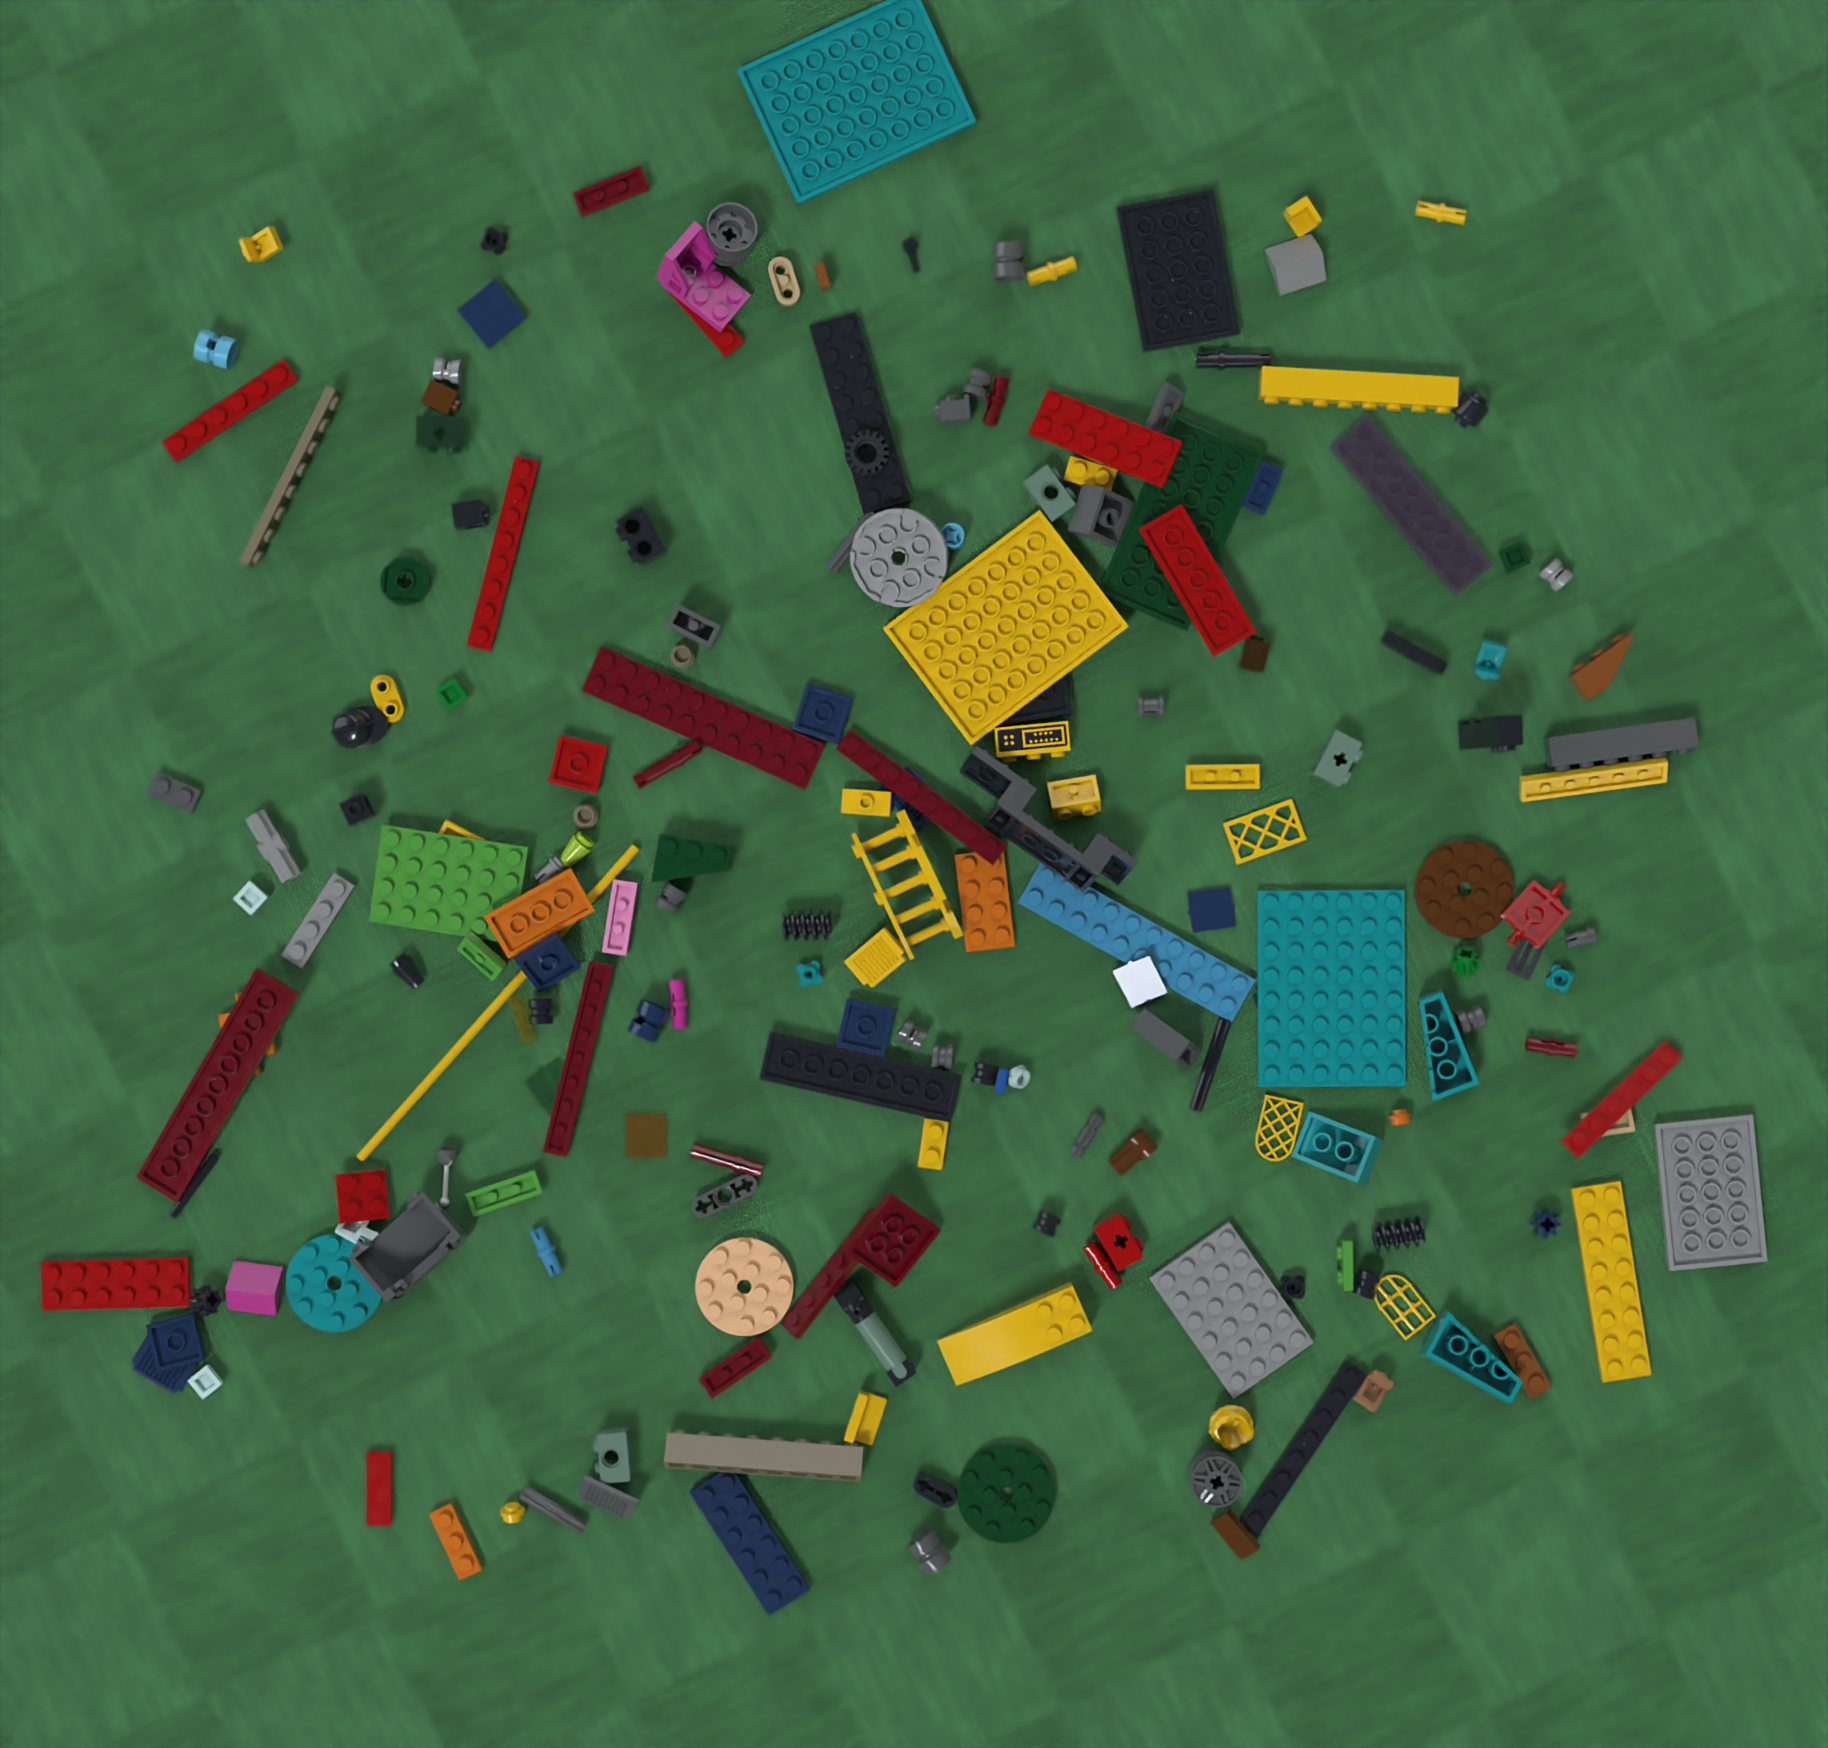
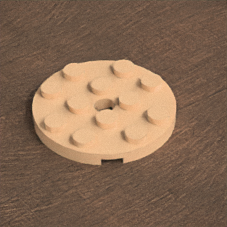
M753 1237L732 1238L714 1247L702 1261L695 1283L698 1305L708 1321L718 1329L738 1336L760 1334L776 1325L787 1312L794 1289L792 1271L782 1253L773 1245ZM748 1280L751 1283V1290L748 1293L740 1292L738 1289L739 1281Z

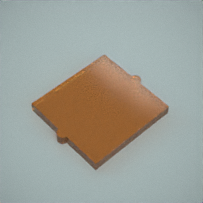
M647 1111L643 1114H626V1157H644L645 1160L649 1157H667L666 1114H649Z

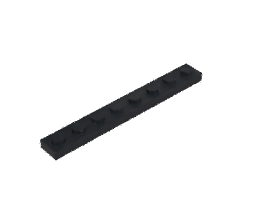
M1347 1360L1343 1362L1239 1517L1240 1522L1256 1537H1259L1367 1376L1365 1372Z

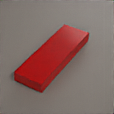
M368 1450L366 1452V1526H391L392 1450Z

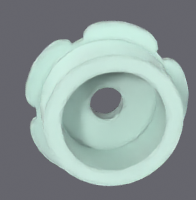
M1023 1065L1013 1067L1008 1073V1083L1014 1088L1022 1089L1030 1080V1073Z

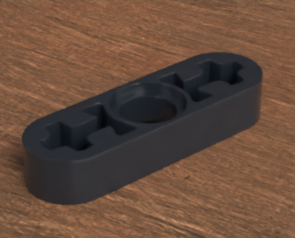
M1386 630L1380 640V643L1437 675L1442 676L1448 666L1442 659L1393 632Z

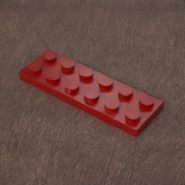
M1049 388L1028 432L1032 437L1164 489L1183 446L1182 441Z
M1182 504L1138 529L1212 657L1256 632Z
M190 1256L41 1261L42 1311L191 1306V1302H189L191 1299Z

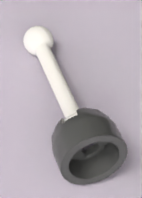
M454 1147L438 1148V1160L444 1165L443 1197L440 1199V1204L443 1207L448 1206L450 1203L447 1198L449 1166L456 1161L458 1149Z

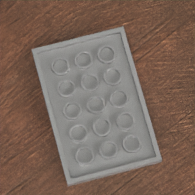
M1745 1114L1654 1123L1653 1131L1667 1270L1676 1271L1767 1262L1753 1115Z
M1229 1221L1148 1277L1233 1399L1314 1343Z

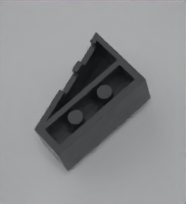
M1522 715L1483 717L1481 720L1458 721L1459 750L1491 749V753L1516 751V746L1523 745Z

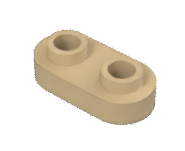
M776 257L768 265V273L776 298L783 306H793L800 299V289L792 264L785 257ZM783 267L785 273L782 275L777 274V268ZM787 290L793 293L790 298H785L783 294Z

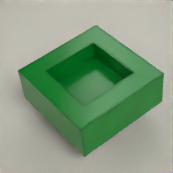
M455 677L434 691L448 712L469 699V696Z

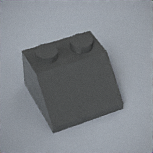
M1082 484L1068 531L1082 538L1116 548L1135 502L1104 487Z

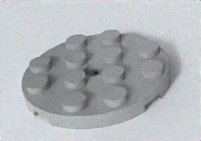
M908 508L883 510L868 518L854 536L850 551V564L854 578L860 588L877 602L893 607H907L918 604L931 596L939 588L946 575L948 549L945 538L937 525L918 511ZM895 551L905 553V562L903 564H897L893 560Z

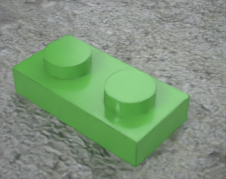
M472 931L457 948L461 954L491 981L498 978L508 965Z
M1339 1238V1245L1335 1246L1336 1260H1340V1269H1336V1284H1340V1288L1343 1291H1353V1241L1349 1238Z

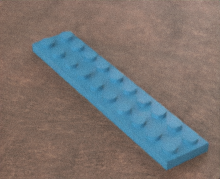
M1041 862L1017 902L1126 964L1130 959L1134 961L1150 954L1165 986L1222 1018L1231 1021V1023L1255 982V979L1095 889L1088 887L1084 893Z

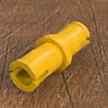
M1418 200L1415 216L1436 219L1438 223L1446 221L1463 226L1467 210L1445 206V203L1438 205Z
M1070 256L1054 263L1051 261L1047 262L1046 266L1027 271L1026 277L1030 287H1033L1048 280L1056 281L1059 276L1077 271V265L1074 257Z

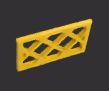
M1292 799L1223 823L1236 865L1307 840ZM1289 806L1291 814L1288 820L1275 815L1277 809ZM1262 814L1269 816L1264 829L1251 824L1252 819ZM1273 818L1286 824L1280 837L1267 831ZM1237 823L1245 825L1240 838L1232 835L1229 826ZM1289 826L1297 829L1299 838L1290 841L1284 839ZM1249 827L1262 832L1256 846L1243 840ZM1265 834L1278 840L1276 846L1266 850L1260 848ZM1241 843L1254 849L1252 855L1240 858L1238 849Z

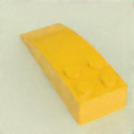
M1069 1282L938 1339L937 1343L954 1382L958 1386L1062 1345L1091 1332L1092 1328L1072 1282Z

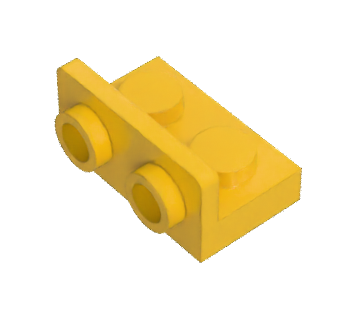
M1096 775L1047 783L1053 819L1066 820L1072 816H1090L1101 811V800Z

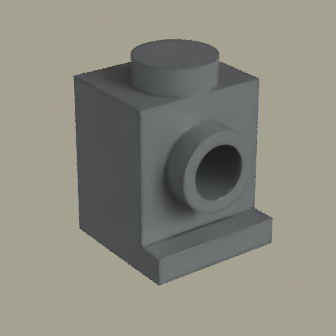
M964 394L963 400H959L958 396L944 397V401L935 403V418H940L941 424L970 423L969 394Z

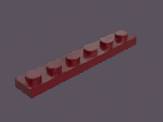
M871 1207L780 1324L794 1338L799 1340L859 1263L845 1253L843 1247L874 1210Z

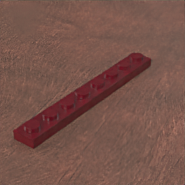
M852 730L847 732L835 748L836 751L992 866L1007 848V844Z
M589 961L542 1152L565 1158L568 1155L614 966Z

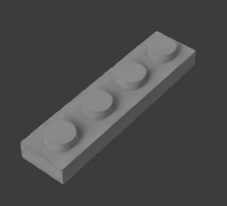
M333 873L281 956L298 967L304 968L356 885L339 874Z

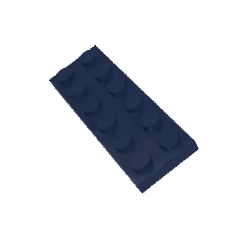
M718 1472L690 1490L689 1493L769 1616L810 1590L811 1587L737 1473Z

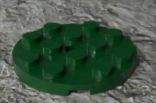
M992 1445L980 1450L968 1460L959 1476L957 1502L960 1513L967 1525L976 1534L989 1541L1015 1543L1031 1537L1047 1522L1054 1506L1055 1488L1048 1467L1037 1454L1020 1445ZM1008 1487L1013 1491L1012 1497L1007 1500L1001 1499L999 1496L1000 1489Z

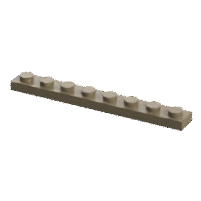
M328 385L326 386L239 562L251 568H254L255 564L258 565L264 555L262 550L266 542L269 543L275 533L273 528L277 520L280 521L286 511L284 506L288 498L291 499L297 489L295 484L299 476L302 477L308 467L306 462L310 454L313 455L319 445L317 440L320 434L327 430L330 423L328 418L331 412L335 411L340 404L341 398L339 396L341 393Z

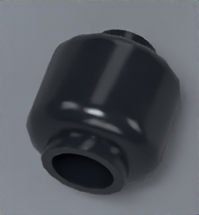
M1473 390L1471 393L1464 392L1458 399V407L1452 408V412L1456 416L1454 421L1465 429L1468 425L1471 427L1479 426L1489 412V408L1486 405L1488 401Z

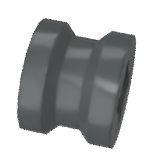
M933 1043L931 1067L943 1065L951 1069L953 1044L940 1046L939 1043Z

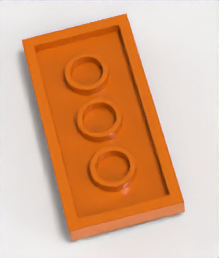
M1004 852L993 866L976 853L955 855L966 952L1015 947Z
M570 867L485 914L484 918L509 959L555 931L558 932L594 912L595 909Z

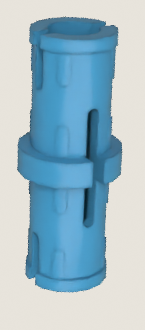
M541 1226L529 1233L538 1249V1258H542L548 1275L551 1277L564 1270L556 1256L555 1245H551L544 1229L545 1227Z

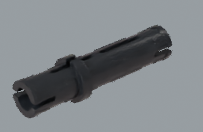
M1218 351V353H1196L1195 365L1196 369L1217 368L1218 371H1223L1224 368H1261L1262 366L1271 365L1270 352L1224 353V351Z

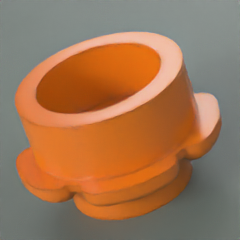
M1407 1109L1392 1111V1116H1388V1119L1391 1120V1126L1411 1124L1410 1116L1412 1114H1407Z

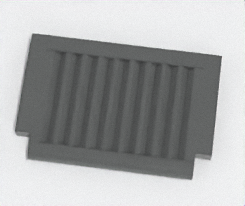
M586 1475L577 1495L581 1496V1500L623 1519L626 1517L631 1519L639 1502V1499Z

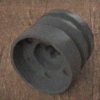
M726 202L717 205L710 212L704 231L716 254L714 263L732 267L741 264L749 257L757 236V222L754 214L747 207L738 203ZM726 237H730V242L726 241Z
M1209 1448L1194 1455L1189 1462L1187 1470L1188 1482L1198 1501L1208 1507L1220 1508L1228 1506L1237 1499L1241 1493L1243 1481L1241 1472L1231 1455L1221 1449ZM1219 1476L1221 1482H1216L1213 1485L1211 1478L1216 1479Z

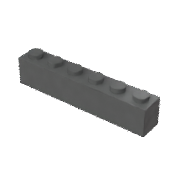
M1695 717L1543 739L1547 768L1555 767V772L1570 770L1571 764L1579 763L1580 768L1595 766L1594 761L1603 760L1604 765L1619 763L1618 758L1628 757V761L1642 760L1643 754L1652 753V757L1657 758L1668 756L1667 751L1676 750L1677 755L1692 753L1691 748L1699 747Z

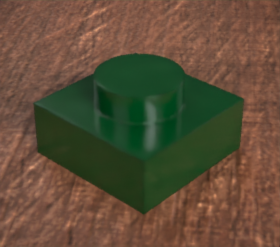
M1522 541L1497 551L1506 574L1531 564Z

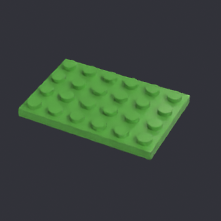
M383 824L369 922L459 936H467L472 931L480 939L498 941L484 915L523 894L529 846Z

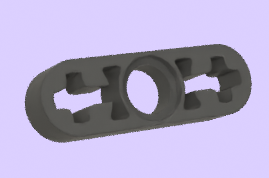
M744 1173L697 1196L692 1202L691 1210L695 1216L706 1218L753 1195L757 1190L758 1181L755 1176ZM742 1179L752 1180L751 1190L747 1191L744 1188L738 1191L741 1196L736 1197V1191L730 1184L735 1183L737 1188L742 1185ZM721 1189H728L731 1192L732 1198L729 1202H721L718 1199V1192ZM713 1194V1199L719 1207L714 1208L713 1203L706 1208L707 1212L698 1211L696 1209L699 1205L698 1201L702 1200L703 1203L711 1200L708 1195Z

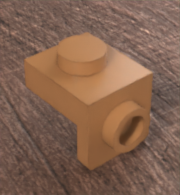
M1373 1370L1367 1374L1352 1399L1373 1413L1378 1409L1387 1390L1393 1388L1394 1382L1389 1380L1388 1375L1384 1372Z

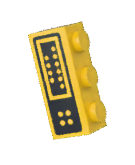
M1068 721L994 728L996 758H1002V762L1017 761V756H1026L1027 760L1041 759V754L1051 753V758L1065 757V752L1071 751Z

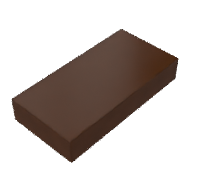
M1230 1508L1210 1521V1524L1240 1560L1257 1552L1261 1547Z

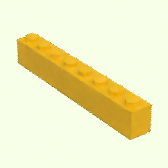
M1262 366L1259 370L1258 400H1264L1265 404H1279V401H1289L1288 405L1302 406L1303 402L1313 403L1315 407H1327L1328 404H1337L1338 408L1344 409L1352 408V405H1362V409L1376 410L1377 406L1386 407L1388 411H1401V408H1411V412L1416 413L1426 412V409H1435V413L1449 414L1452 408L1458 407L1459 377Z

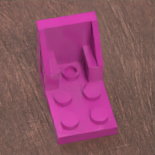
M694 221L665 254L656 276L666 290L721 333L750 299L751 294L713 265L716 254L703 227Z

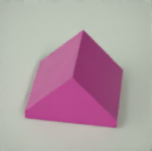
M235 1260L225 1288L228 1310L277 1316L284 1267Z

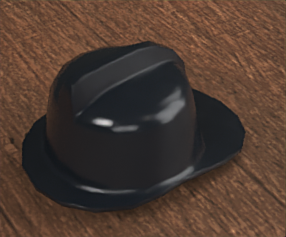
M374 706L346 709L339 712L334 718L331 734L345 748L371 745L379 742L385 736L388 729V721L385 714Z

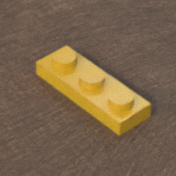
M1260 764L1185 765V790L1260 789Z

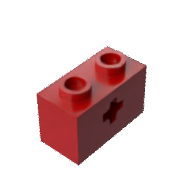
M1117 1211L1092 1226L1118 1271L1144 1257L1141 1250L1145 1248L1138 1236L1133 1238L1130 1234L1129 1229L1132 1228V1225L1126 1215L1120 1216ZM1118 1234H1120L1121 1237L1126 1236V1238L1123 1239L1125 1244H1123L1122 1246H1120L1119 1243L1114 1244V1242L1117 1241L1115 1236H1117Z

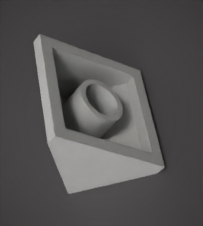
M1312 234L1264 249L1279 296L1327 280L1323 253Z

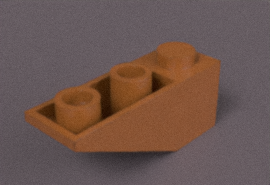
M1623 632L1611 640L1612 645L1607 649L1599 648L1590 655L1593 658L1586 664L1582 661L1571 669L1572 674L1567 678L1583 701L1590 700L1611 684L1634 637L1633 633L1626 635Z

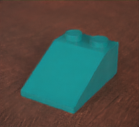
M1309 1111L1291 1157L1366 1186L1383 1140Z

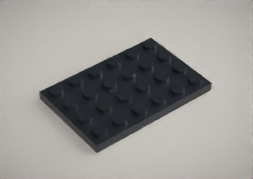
M1213 189L1116 207L1142 352L1148 353L1239 336L1240 330Z

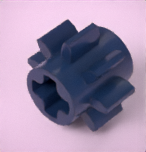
M1546 1207L1543 1208V1213L1533 1211L1535 1215L1534 1220L1529 1221L1530 1224L1535 1226L1532 1233L1537 1235L1542 1232V1238L1547 1239L1548 1234L1551 1233L1557 1235L1555 1230L1557 1226L1562 1225L1555 1219L1558 1213L1552 1212L1549 1215V1210ZM1547 1219L1550 1221V1223L1545 1225L1544 1228L1543 1226H1541V1222H1545V1220Z

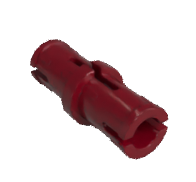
M995 375L990 396H987L986 399L988 403L982 423L985 425L997 427L1000 411L1006 402L1004 398L1010 379L1001 375Z
M1527 1035L1525 1051L1546 1053L1547 1056L1551 1057L1553 1055H1561L1575 1058L1577 1043L1556 1040L1555 1037L1547 1039Z

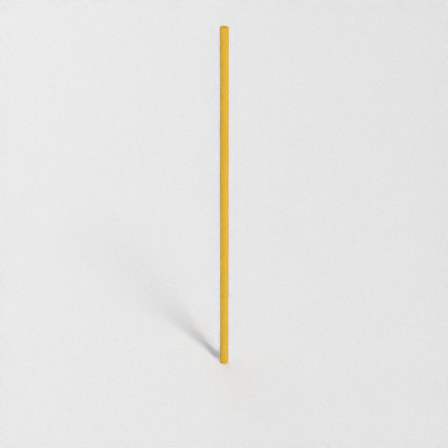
M632 844L587 894L591 904L594 903L613 879L640 851L635 845ZM576 922L557 932L561 939ZM522 970L517 973L356 1155L358 1159L363 1162L523 983L527 976Z

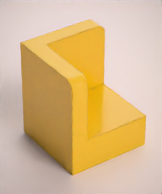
M1307 195L1286 208L1283 216L1298 238L1306 235L1322 222V218Z

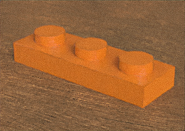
M453 1502L431 1511L429 1516L459 1581L482 1571L481 1562Z

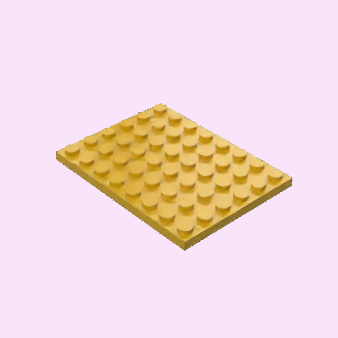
M1038 510L944 581L931 596L911 606L886 625L883 630L972 746L1128 629L1129 626L1044 514Z

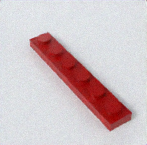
M282 359L167 437L162 443L174 461L179 463L299 380L287 362Z
M1666 1040L1663 1041L1571 1129L1560 1142L1578 1159L1683 1057Z

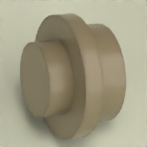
M678 644L672 648L670 659L676 667L687 668L694 662L695 654L689 645Z
M582 804L575 809L573 819L577 826L587 829L596 824L598 813L592 805Z

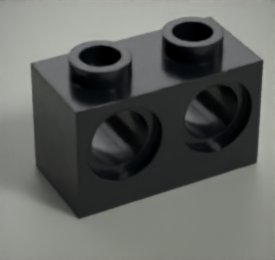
M642 507L616 520L619 527L615 530L622 542L626 540L630 546L627 553L633 563L638 562L642 567L667 553ZM632 521H637L640 523L639 531L633 534L627 531L628 524ZM643 543H650L652 546L651 552L647 555L639 553V547Z

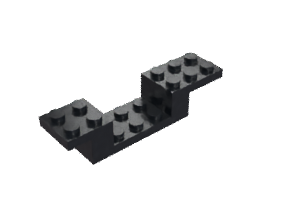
M976 746L959 770L962 775L998 800L983 822L1084 893L1100 873L1116 885H1119L1137 864L1138 861L1133 858L1130 852L1120 849L1113 844L1109 837L1099 833L1093 837L1082 852H1079L1076 846L1065 842L1058 837L1055 831L1044 827L1034 816L1023 812L1022 810L1037 789L1029 780L1021 778L1014 773L1008 765L1000 763L993 758L987 750Z

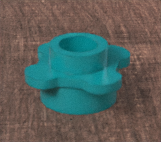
M811 961L810 964L797 965L796 972L799 973V985L805 988L813 983L818 985L822 982L823 977L819 974L818 970L820 964L817 961ZM807 972H811L812 975L807 976Z
M1554 965L1551 967V974L1545 980V984L1549 988L1554 987L1558 989L1560 993H1566L1571 980L1574 978V974L1570 970L1561 969L1559 965Z

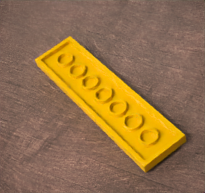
M1617 1180L1570 1188L1600 1379L1605 1383L1652 1375L1621 1181Z

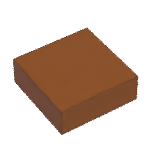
M824 262L815 264L814 268L821 291H830L831 286Z

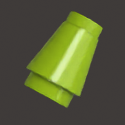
M582 831L573 834L559 860L570 868L592 851L593 840Z

